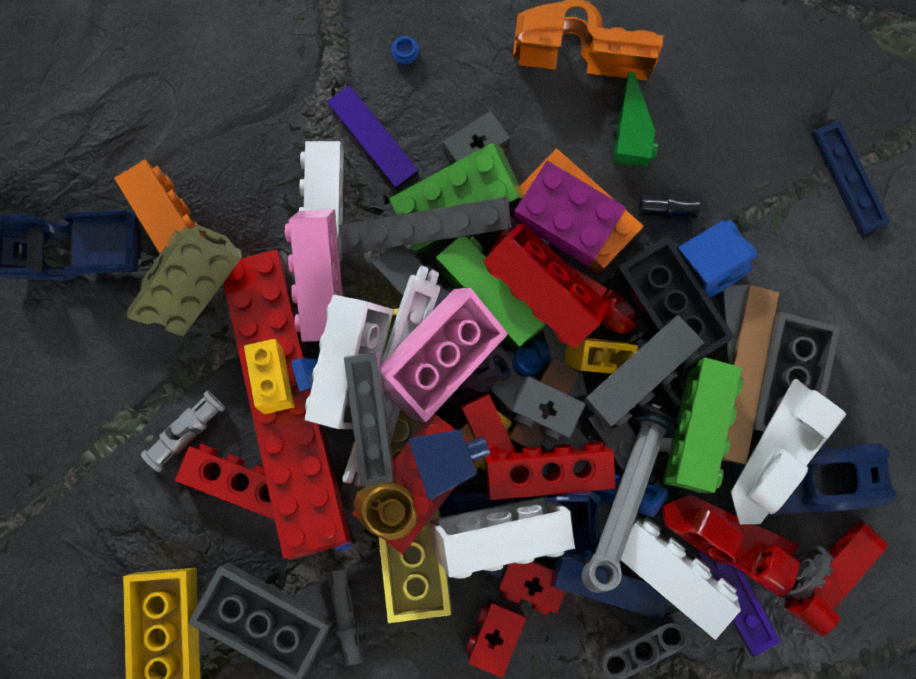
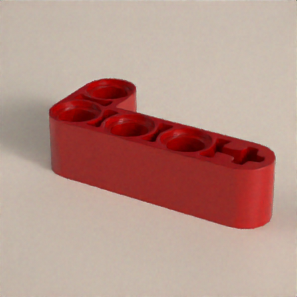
M863 520L856 522L829 551V554L834 559L829 565L833 571L830 573V577L824 576L823 579L826 581V584H822V589L816 586L812 590V597H808V599L796 600L790 596L784 608L809 631L819 636L827 635L837 626L840 620V615L834 609L887 548L888 542Z

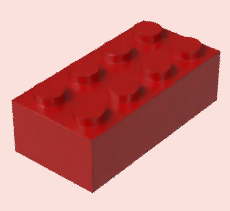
M523 221L483 261L487 266L488 272L494 278L501 279L509 287L511 294L516 299L524 301L532 309L533 315L539 321L546 322L554 330L556 337L562 343L569 344L573 349L601 324L610 305Z
M434 413L427 422L422 424L413 437L455 431V429ZM409 442L393 462L395 483L406 488L414 497V505L417 508L416 525L403 538L398 540L384 539L402 555L455 488L453 487L428 500ZM375 502L374 506L378 507L379 503ZM354 510V512H353L352 514L358 518V516H357V514H356V512H355V510Z

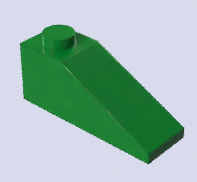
M629 71L623 87L612 163L646 168L650 160L656 158L658 142L654 141L655 129L635 72Z

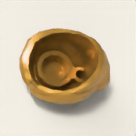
M383 482L371 488H363L357 492L354 500L355 512L366 529L377 537L386 540H398L407 536L416 525L417 508L414 505V497L406 488L399 484ZM375 502L379 503L378 507L374 506Z

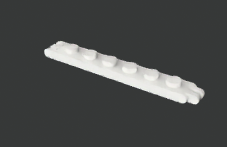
M420 266L416 276H410L381 363L434 310L440 291V286L436 285L439 276L438 272L431 270L427 280H425L428 268ZM384 390L391 440L401 408ZM354 442L343 475V482L350 484L353 481L355 472H357L354 485L361 487L356 444Z

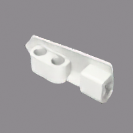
M798 379L792 381L731 490L739 524H761L769 513L774 514L782 507L805 477L808 471L807 464L846 416V413L819 392L807 388Z

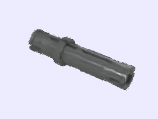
M346 568L327 572L336 617L337 631H335L336 638H339L343 665L349 666L361 663L363 658L358 637L360 627L356 626Z

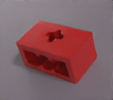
M536 561L527 564H518L516 562L506 564L498 585L499 590L504 591L503 597L519 603L521 599L532 603V609L548 615L549 611L558 613L566 592L551 586L555 569ZM534 577H537L540 588H534L532 592H529V588L525 584L526 580L532 581Z
M490 600L488 606L483 605L476 621L481 624L477 636L471 634L465 648V652L469 654L468 663L503 678L524 626L525 614L494 600ZM496 629L501 640L495 639L493 644L489 643V636L486 634H493Z

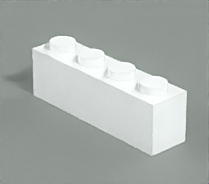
M305 141V152L300 154L301 168L305 169L304 179H300V195L304 197V207H300L299 211L335 209L339 258L342 261L339 225H342L344 150L340 141Z

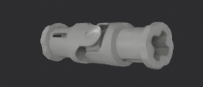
M207 390L204 393V397L192 409L187 408L177 420L159 435L160 439L148 451L144 450L141 453V457L154 470L160 472L163 469V464L175 453L179 454L207 427L206 423L215 414L225 410V406Z

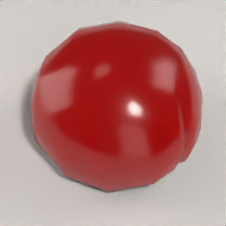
M610 289L602 297L610 305L601 323L605 328L620 335L629 333L639 324L638 321L635 323L632 321L636 314L616 291Z

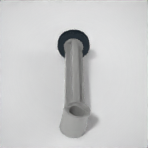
M637 409L634 412L635 417H632V423L640 430L596 553L593 554L591 561L582 570L583 584L591 592H606L613 590L619 585L622 577L620 561L663 438H673L676 436L675 430L679 427L678 423L673 418L658 411ZM598 566L607 572L608 577L605 584H601L596 579L595 571Z

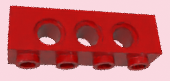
M599 441L587 442L585 447L573 448V445L559 444L554 446V450L542 451L541 447H527L521 453H511L510 450L492 451V455L485 457L487 493L490 500L616 489L614 451ZM577 461H587L586 468L582 472H573V467ZM556 463L554 473L551 475L542 474V469L546 464ZM519 465L526 467L523 476L519 478L510 476L514 467Z
M202 443L199 448L188 447L176 476V482L275 520L272 504L264 496L267 481L263 466L256 465L252 469L244 465V459L228 454L227 458L216 455L218 449ZM215 463L221 469V474L216 480L212 479L209 474L210 467ZM241 474H245L249 480V485L244 491L237 487V478Z

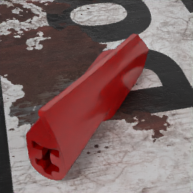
M687 495L661 507L666 527L713 560L723 564H732L778 597L785 596L793 588L800 567V561L793 557L794 552L798 548L797 543L755 524H739L736 515L693 495Z

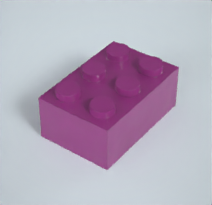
M546 161L516 208L513 221L518 224L523 221L536 235L590 267L626 207L553 163Z

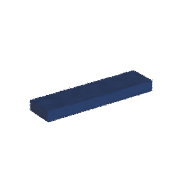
M841 121L815 130L811 136L859 235L861 236L889 224L890 221Z
M558 559L551 586L664 620L669 600L649 583L622 575L619 585L613 590L601 593L591 592L582 581V570L587 563L575 559ZM597 567L595 571L596 579L601 584H605L608 577L605 569Z

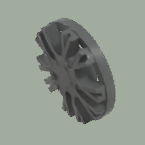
M821 546L811 547L796 558L800 561V567L793 588L788 593L796 600L812 597V590L816 586L822 589V584H826V581L823 579L824 576H831L830 573L833 569L829 565L834 559Z

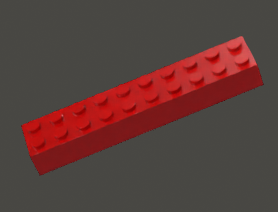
M277 249L242 258L223 284L282 555L285 559L293 560L352 542L324 425L305 420V404L311 392L299 391L291 362L294 360L307 358L304 342L301 341V332H296L295 315L297 312L295 303L292 300V291L285 261ZM276 339L284 349L295 407L263 414L254 405L244 346Z

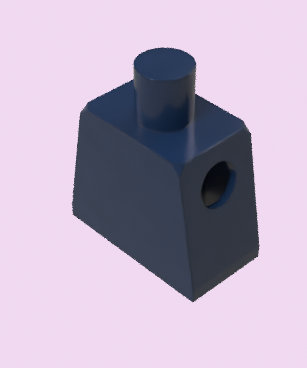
M462 430L408 439L428 500L476 475L472 461L491 455L485 437L465 442Z

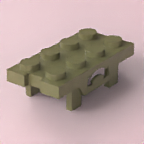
M200 225L192 229L184 227L181 232L175 230L168 240V247H164L150 270L142 278L141 291L128 308L127 318L147 325L155 322L164 325L165 331L184 336L242 258L241 250L235 248L227 236ZM206 238L214 242H219L220 240L225 243V246L223 244L219 245L208 241Z

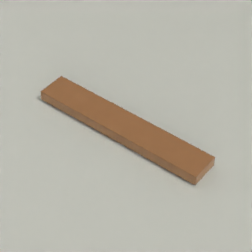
M754 285L748 286L746 290L732 365L742 367L740 376L744 378L740 394L735 397L734 407L737 408V415L732 426L729 425L727 438H730V448L726 457H722L724 461L739 465L747 464L779 292Z

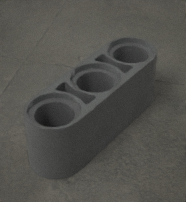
M664 618V620H658L603 649L599 655V666L609 679H626L682 649L686 643V633L680 625L671 619ZM673 627L676 632L674 639L671 642H664L662 638L663 632L667 628ZM640 642H647L649 646L648 652L644 656L635 655V647ZM611 657H621V666L617 670L607 669V662Z

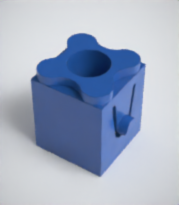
M722 220L678 247V251L709 298L746 277L747 273L753 270L751 261L757 257V252L753 245L740 235L736 225L731 220L726 222Z

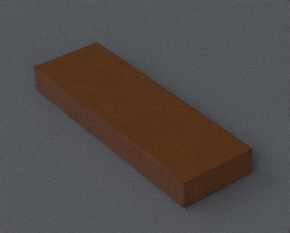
M553 357L540 382L568 395L580 372ZM549 403L539 405L538 409L543 412L542 418L548 415L552 416L553 411L549 409ZM517 422L509 438L526 448L540 447L546 435L542 433L544 430L542 426L533 423L531 427Z

